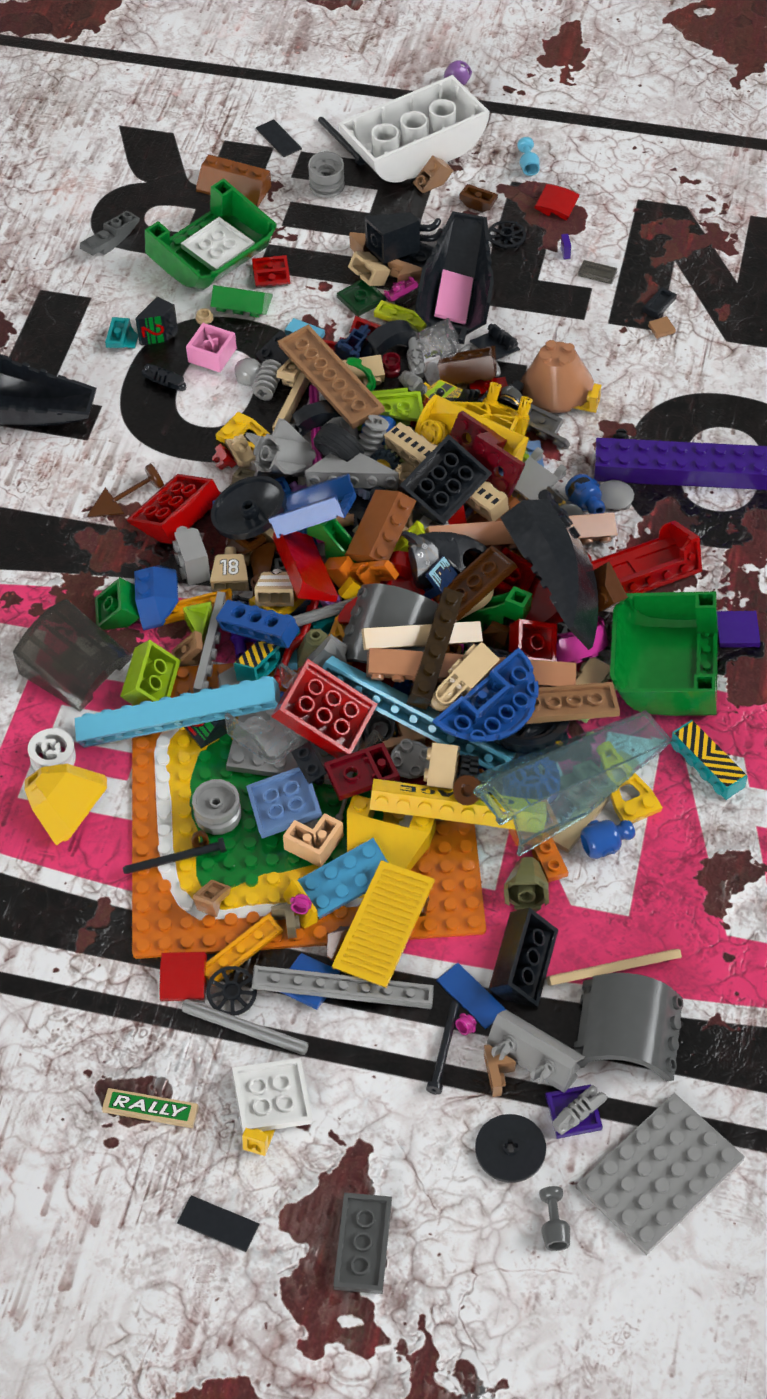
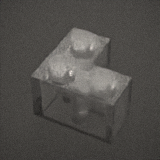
M449 318L416 333V343L426 359L440 355L441 359L450 358L458 352L459 336Z

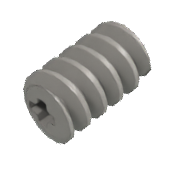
M268 359L261 364L252 385V392L259 399L266 401L272 399L280 381V378H276L277 370L282 366L279 362Z
M378 415L368 416L370 420H365V426L362 428L364 433L360 434L361 439L358 440L364 449V455L368 457L381 448L384 434H386V430L389 427L388 421Z

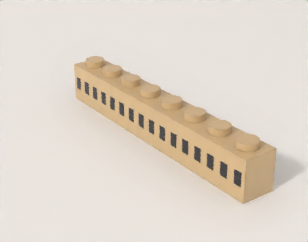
M401 422L384 434L386 448L392 449V452H397V456H400L401 459L415 469L437 447V445L428 442L424 436L414 432L410 426H406ZM486 481L465 502L467 506L490 522L496 521L509 510L507 495L502 491H498L490 482Z

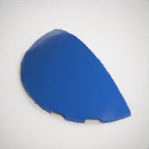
M518 647L491 670L490 674L464 697L458 698L438 715L432 723L454 737L472 742L501 740L513 735L531 718L535 710L536 699L539 695L538 681H535L533 665Z

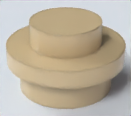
M202 308L197 311L195 318L199 324H209L213 321V314L209 309Z

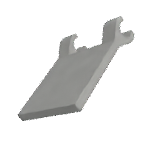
M537 447L524 462V469L514 489L527 500H538L540 491L547 489L548 486L552 488L566 475L567 468L564 465H560L552 474L538 463L542 459V453L544 452L540 447Z

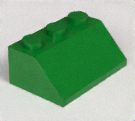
M213 285L210 307H216L215 311L226 312V309L233 310V314L243 315V312H250V316L260 318L261 314H267L273 294Z

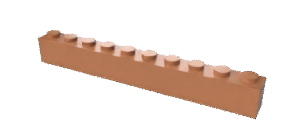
M614 512L569 516L573 522L571 527L574 526L581 535L578 538L582 545L592 544L593 541L609 543L612 541L611 539L618 535ZM502 521L428 526L425 529V533L452 532L466 535L484 544L487 548L493 545L499 551H501V548H508L510 551L518 550Z
M369 648L367 651L366 677H371L372 680L376 681L384 680V678H392L394 682H404L405 679L414 681L423 651ZM445 654L436 685H440L450 675L448 673L449 669L459 658L462 661L464 660L462 658L463 654ZM498 657L500 660L495 664V666L491 670H493L498 664H500L506 658ZM529 659L533 665V674L535 681H538L539 688L576 685V663ZM490 671L475 685V687L490 674Z

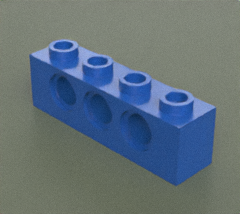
M227 600L216 617L223 631L287 649L300 630L295 622V618L289 614H279L273 610H264L256 605L250 606L240 601Z

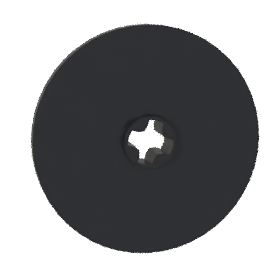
M504 1114L490 1119L480 1129L476 1138L475 1153L481 1168L492 1178L508 1183L521 1182L535 1175L542 1167L546 1156V1141L540 1128L530 1119L516 1114ZM508 1144H512L514 1152H509Z

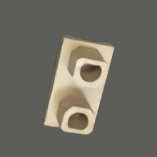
M243 434L235 436L234 439L225 440V444L238 467H251V462L255 461L256 457L253 455V451Z

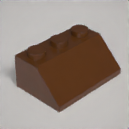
M495 346L441 355L437 364L440 380L454 386L457 383L463 382L465 384H472L475 380L480 379L483 381L492 380L497 374Z
M610 562L594 570L598 590L599 614L628 598Z

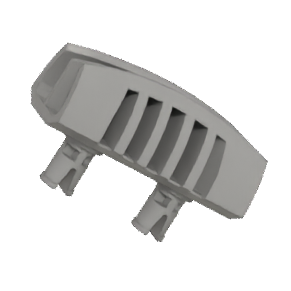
M507 1010L497 1014L487 1040V1045L489 1044L493 1047L491 1050L493 1057L500 1054L499 1060H502L507 1055L518 1063L520 1067L528 1069L531 1073L532 1081L540 1078L538 1084H541L546 1080L550 1085L564 1093L578 1077L576 1072L580 1069V1066L577 1062L585 1058L584 1055Z

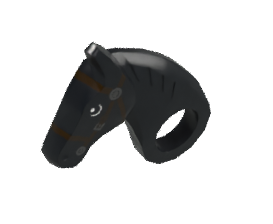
M403 531L402 536L409 541L408 555L414 585L418 589H428L432 585L425 574L440 557L445 556L459 575L466 569L462 559L466 551H474L481 555L488 549L484 544L469 536L452 532H429L419 535L408 531Z

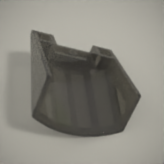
M67 599L58 602L46 610L28 628L13 650L20 675L79 712L93 699L92 693L116 669L120 671L132 659V655Z

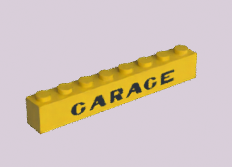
M373 779L369 810L542 833L545 819V802L482 794L477 803L467 806L457 802L453 789Z

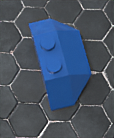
M161 565L134 571L135 602L143 630L163 626L166 622L165 619L179 602L177 571Z

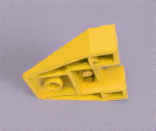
M359 795L353 796L347 809V852L374 838L388 863L411 870L430 847L436 830V819L413 816L409 828L373 818L375 811L369 810L370 798Z

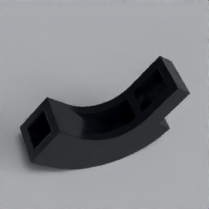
M394 320L387 322L368 335L366 339L369 342L361 350L360 357L382 356L389 348L399 344L409 347V339L416 337L419 340L422 334L408 321Z
M328 401L315 402L300 408L292 414L295 421L290 425L304 437L310 430L323 426L332 418L342 416Z

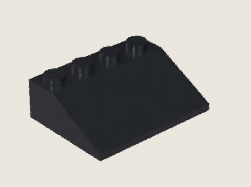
M448 434L399 485L396 491H400L417 500L413 510L440 525H445L492 473Z

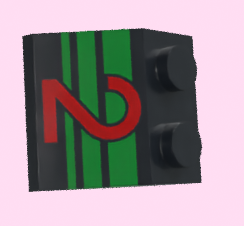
M156 297L135 318L140 345L167 342L178 331L175 305L160 297Z
M234 717L184 728L197 745L203 748L234 730L236 726Z

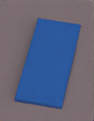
M456 963L436 980L485 1029L494 1022L498 1013L506 1010L459 963Z

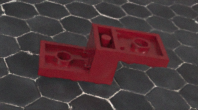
M464 411L459 412L449 435L492 473L486 482H490L498 491L504 492L508 498L511 497L525 463L504 450L507 442L505 438ZM467 433L471 435V442H468L466 439ZM499 466L503 468V476H501L498 472Z
M384 742L324 763V768L340 801L372 790L373 779L417 785H427V782L424 781V775L412 779L401 777ZM349 772H355L358 774L354 778H349L346 776V774Z

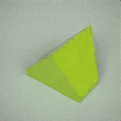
M211 601L183 608L184 618L191 633L194 631L202 633L203 647L212 616Z

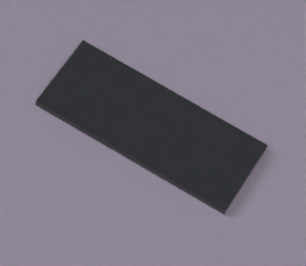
M274 119L256 127L259 133L283 157L302 150V147Z
M192 1195L177 1222L179 1225L244 1252H247L260 1223Z

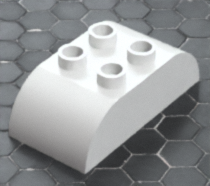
M451 75L338 123V127L343 138L382 179L388 182H402L407 179L416 178L432 155L447 163L469 151L482 136L488 123L490 111Z

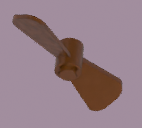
M272 542L257 547L250 555L254 575L251 579L252 597L255 596L254 588L261 573L271 572L276 551L275 544Z

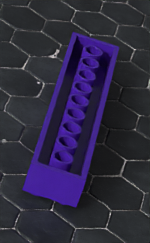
M596 438L594 479L599 482L619 480L625 483L767 490V446Z

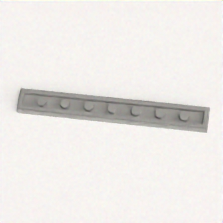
M254 965L252 989L427 1009H432L434 985L390 980L387 988L355 976Z

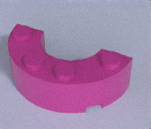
M598 616L594 645L590 650L572 632L557 634L556 661L577 664L582 662V658L599 656V652L609 645L604 619Z

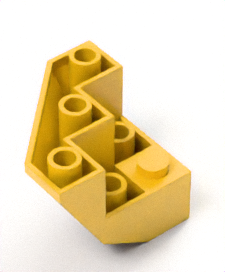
M66 763L41 767L25 779L24 790L31 808L56 845L71 838L107 789V777L103 774Z

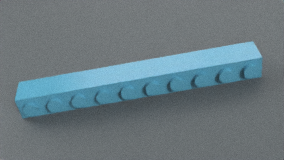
M334 656L326 660L322 667L378 704L375 708L376 711L437 743L459 746L461 748L460 755L478 756L479 765L502 777L516 752L508 750L501 744L494 743V741L472 742L444 732L432 723L441 712L430 706L424 710L407 704L408 695L382 681L366 677V673Z
M263 676L255 681L244 680L239 682V684H225L216 689H201L197 693H182L178 697H163L159 701H143L140 705H124L120 709H105L101 713L96 714L86 713L82 717L75 718L76 742L85 748L275 709L281 699L279 683L274 677Z

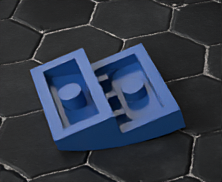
M303 953L297 957L290 967L293 970L340 975L339 970L333 969L331 966ZM283 993L316 1010L327 998Z

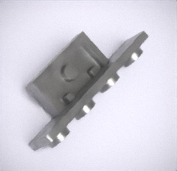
M531 404L528 413L530 420L526 431L530 432L532 430L537 433L538 437L544 440L548 438L558 447L562 448L565 446L569 448L570 443L568 440L557 435L564 422L563 419Z

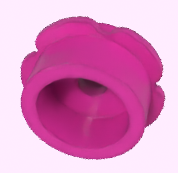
M298 894L290 899L291 909L297 914H306L311 908L312 902L304 894Z
M465 1013L460 1014V1018L455 1022L458 1031L463 1035L474 1033L476 1031V1020L474 1017Z

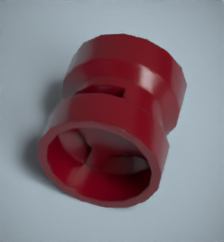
M394 352L383 355L382 363L385 377L395 378L399 376L400 356Z

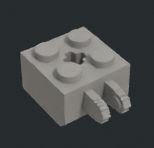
M180 526L174 532L175 541H172L176 563L182 567L179 568L182 580L186 579L188 586L210 581L208 555L198 529H187L185 526Z

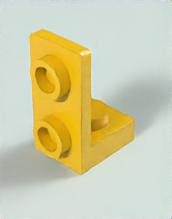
M594 383L593 389L588 391L587 402L581 407L578 405L573 408L596 413L601 398V384Z
M245 1128L242 1135L243 1150L265 1156L276 1129L261 1131L259 1129Z

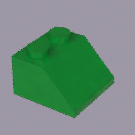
M119 577L95 597L96 629L126 628L140 618L135 602V584Z

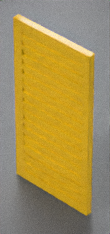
M381 860L332 964V968L387 988L434 885L435 879Z

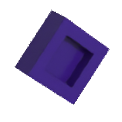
M568 234L561 235L560 248L564 260L571 259V242Z

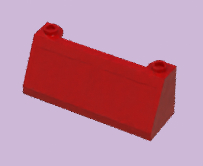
M675 520L664 524L660 528L659 538L593 561L588 554L593 570L610 562L626 593H644L702 572L700 536Z

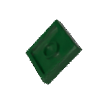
M362 279L337 292V298L358 317L376 308L381 300L386 301V297L375 286H369Z

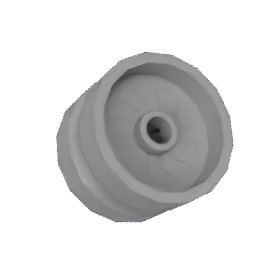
M212 779L196 788L192 796V805L198 827L212 835H221L232 831L241 819L240 798L236 787L228 781Z

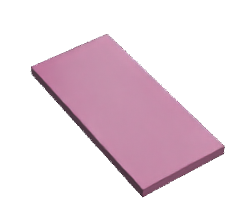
M443 269L434 316L465 325L473 278Z

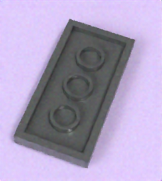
M344 1193L334 1290L383 1294L392 1197Z

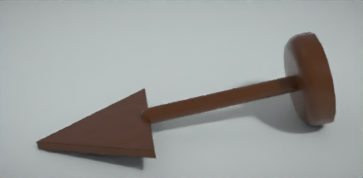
M151 463L145 467L148 478L114 498L105 487L87 517L125 514L116 501L150 481L158 489L163 487L164 483L155 467Z
M480 768L478 770L484 780V786H482L478 778L472 775L460 776L453 785V794L457 802L469 806L480 800L483 791H489L490 795L501 796L503 785Z

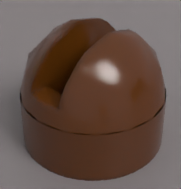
M202 830L194 832L191 838L193 847L196 848L209 844V837L206 832ZM199 836L202 837L203 842H199Z

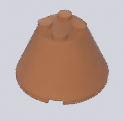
M549 340L545 343L521 379V382L524 383L522 395L529 397V399L531 398L533 400L532 405L550 413L569 412L573 407L578 405L581 407L587 402L588 391L592 390L594 386V380L576 352L575 346L572 343L555 342L554 340Z

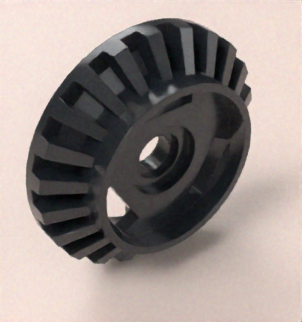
M570 720L525 724L513 735L501 740H495L494 743L501 744L504 748L517 753L540 752L554 746L555 741L563 739V735H566L568 732Z

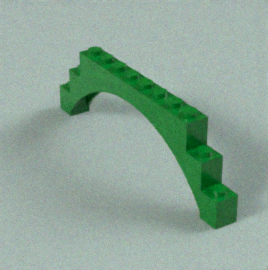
M336 518L307 528V535L325 542V558L345 556L352 537L344 530ZM514 586L507 593L492 596L491 600L484 607L455 623L480 621L483 632L490 626L492 621L507 625L510 619L515 621L518 619L525 620L531 610L532 593Z

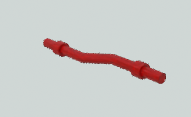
M311 600L305 612L318 609L319 600ZM312 623L303 625L300 633L292 641L289 648H285L279 668L275 670L273 676L279 683V689L281 683L285 681L286 669L291 655L301 644L305 634L309 632Z

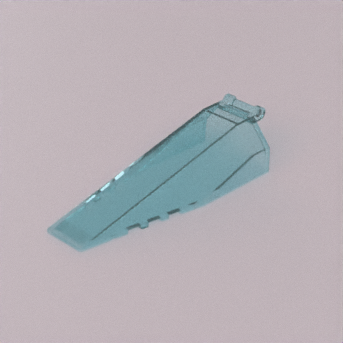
M645 710L556 743L552 747L548 746L543 750L532 752L488 769L476 776L481 784L474 789L473 793L476 797H480L495 815L496 821L500 826L513 819L519 838L516 854L521 856L588 816L605 801V798L612 792L614 793L626 780L628 781L636 771L643 768L649 760L659 754L672 740ZM488 792H491L493 794V796L502 805L506 812H503L500 809V807L496 804V802L492 799Z

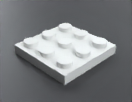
M218 217L183 241L181 248L210 270L216 271L253 246L255 242Z
M301 1058L232 1068L242 1133H244L245 1128L268 1131L313 1123Z

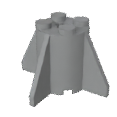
M278 419L272 434L258 436L253 433H246V437L255 445L253 455H256L257 461H254L257 470L254 476H267L273 479L283 476L284 478L290 476L306 477L305 471L311 467L312 461L315 459V450L285 419Z

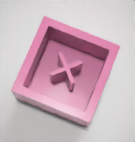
M205 323L201 324L186 346L189 363L217 372L222 371L237 349L234 332Z

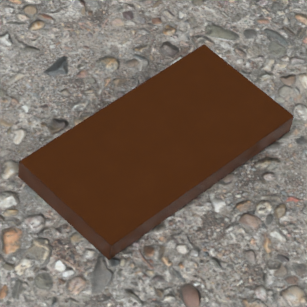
M493 545L484 551L447 586L449 589L464 593L456 618L457 621L518 568L515 562ZM441 594L437 595L436 597H434V598H432V599H433L436 603H438V600H439V597H440Z

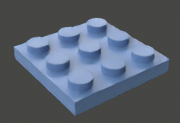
M299 767L246 786L261 838L287 830L294 820L304 824L323 816L313 783L308 784Z

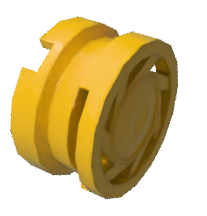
M425 420L419 426L418 435L424 436L428 442L438 446L448 435V430L445 429L446 425L441 421Z

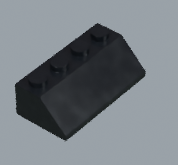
M530 907L510 912L488 989L503 1000L534 1008L538 1007L558 929Z

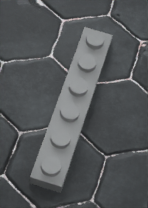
M217 592L193 693L209 688L207 678L212 676L213 665H211V662L216 660L217 649L215 646L220 644L221 633L219 632L221 627L216 617L226 603V592Z

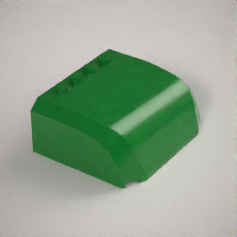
M223 178L211 186L210 211L170 237V231L159 221L146 228L145 254L184 286L204 290L267 248L277 223ZM220 217L254 241L255 244L216 271H212L181 248V243Z
M716 591L626 593L628 598L616 604L613 609L610 678L620 696L631 708L645 714L670 716L717 715L718 613Z

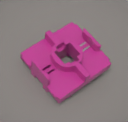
M409 276V280L406 282L393 283V289L390 291L384 290L383 295L388 301L393 302L405 294L413 292L414 289L418 288V282Z

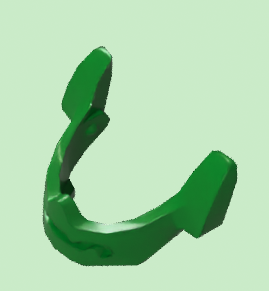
M347 358L346 363L348 365L354 366L365 373L368 378L366 387L373 391L376 386V379L371 369L361 364L362 360L359 358Z

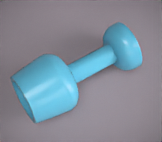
M523 137L517 143L519 151L524 153L519 163L525 175L533 176L539 172L540 159L537 154L531 152L534 147L533 139Z

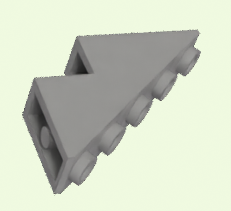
M330 453L305 471L307 487L348 473L354 488L381 486L386 489H397L399 487L398 472L362 453H359L348 462Z

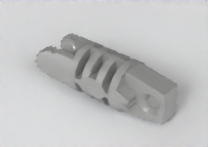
M411 337L408 342L409 349L407 351L408 367L410 372L423 378L425 366L423 351L420 348L419 340L416 337Z
M404 370L398 377L402 385L410 391H420L421 395L427 392V386L423 384V380L413 372Z
M591 1085L560 1112L559 1116L553 1121L555 1130L563 1135L601 1106L608 1096L603 1092L597 1094V1087Z

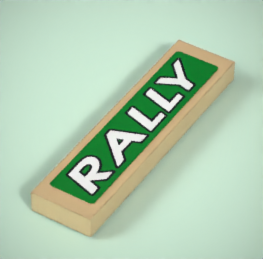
M108 1088L102 1111L108 1114L193 1128L199 1106L197 1103Z

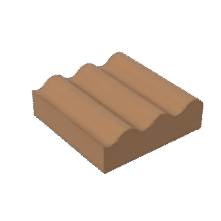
M667 316L649 321L648 323L649 328L657 339L676 332L675 327Z

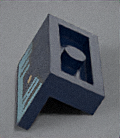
M445 556L440 557L425 574L432 584L423 594L429 599L441 594L444 587H447L458 575Z

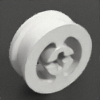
M57 728L45 729L36 733L29 741L28 754L31 766L35 771L46 766L66 763L74 765L76 760L74 742L66 731ZM60 746L64 747L66 750L62 752ZM39 753H43V758L38 756Z

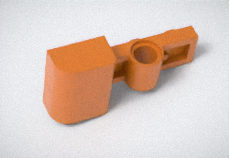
M349 556L328 558L324 564L330 578L339 589L350 576L365 585L396 580L399 575L389 560L354 563Z
M546 799L540 801L545 802V819L542 833L508 830L516 846L529 842L533 858L539 861L549 883L568 877L569 872L551 836L557 831L558 824Z

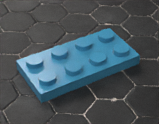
M374 838L298 879V882L317 909L318 919L365 894L380 861L388 863Z

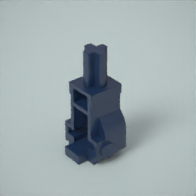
M367 324L365 326L361 325L358 330L354 328L347 339L341 338L334 346L335 354L341 360H347L349 357L359 358L367 335L371 331L368 328L369 326Z

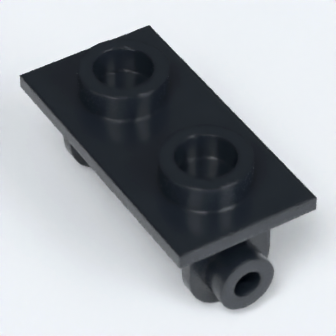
M308 741L293 750L291 753L308 784L313 782L314 784L322 785L324 783V775L327 772L311 743Z

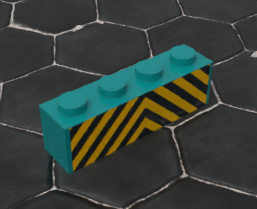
M258 640L235 661L234 670L237 681L259 680L260 677L268 676L280 664L285 648Z
M693 720L672 732V748L685 758L688 765L693 766L699 772L703 780H707L718 795L727 800L745 788L748 776Z

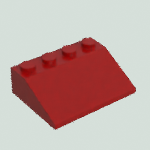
M177 474L126 520L157 541L172 544V541H175L174 532H176L177 528L185 526L187 529H190L197 520L202 519L205 513L212 508V501L216 500L221 493L213 479Z
M307 659L280 699L271 717L333 757L339 758L352 753L378 704Z

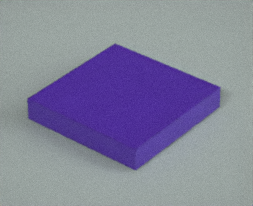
M717 611L719 648L760 647L756 611Z
M591 1084L569 1088L565 1093L560 1090L546 1093L545 1097L552 1124L565 1107H568L574 1099H577ZM598 1108L563 1135L559 1134L554 1128L556 1139L601 1131L603 1126Z

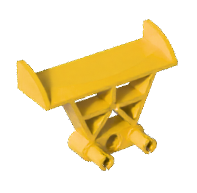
M490 382L487 397L482 402H453L435 394L422 410L415 427V432L418 433L419 426L423 421L437 420L446 425L445 429L450 434L458 413L464 411L505 438L507 442L504 450L522 461L529 440L525 433L530 420L528 413L533 400L522 396L517 411L501 404L497 399L502 385L496 382ZM467 433L466 439L468 442H471V435Z

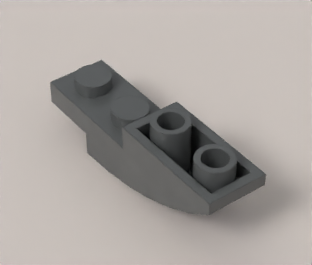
M123 212L105 222L102 231L80 242V249L92 256L99 252L103 255L107 254L131 233L140 218L131 212Z

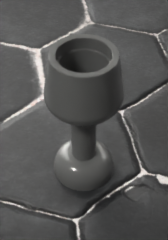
M558 1186L545 1187L539 1191L541 1200L548 1203L550 1219L541 1228L546 1249L550 1251L565 1250L570 1246V1226L566 1221L559 1219L557 1202L563 1197V1189Z

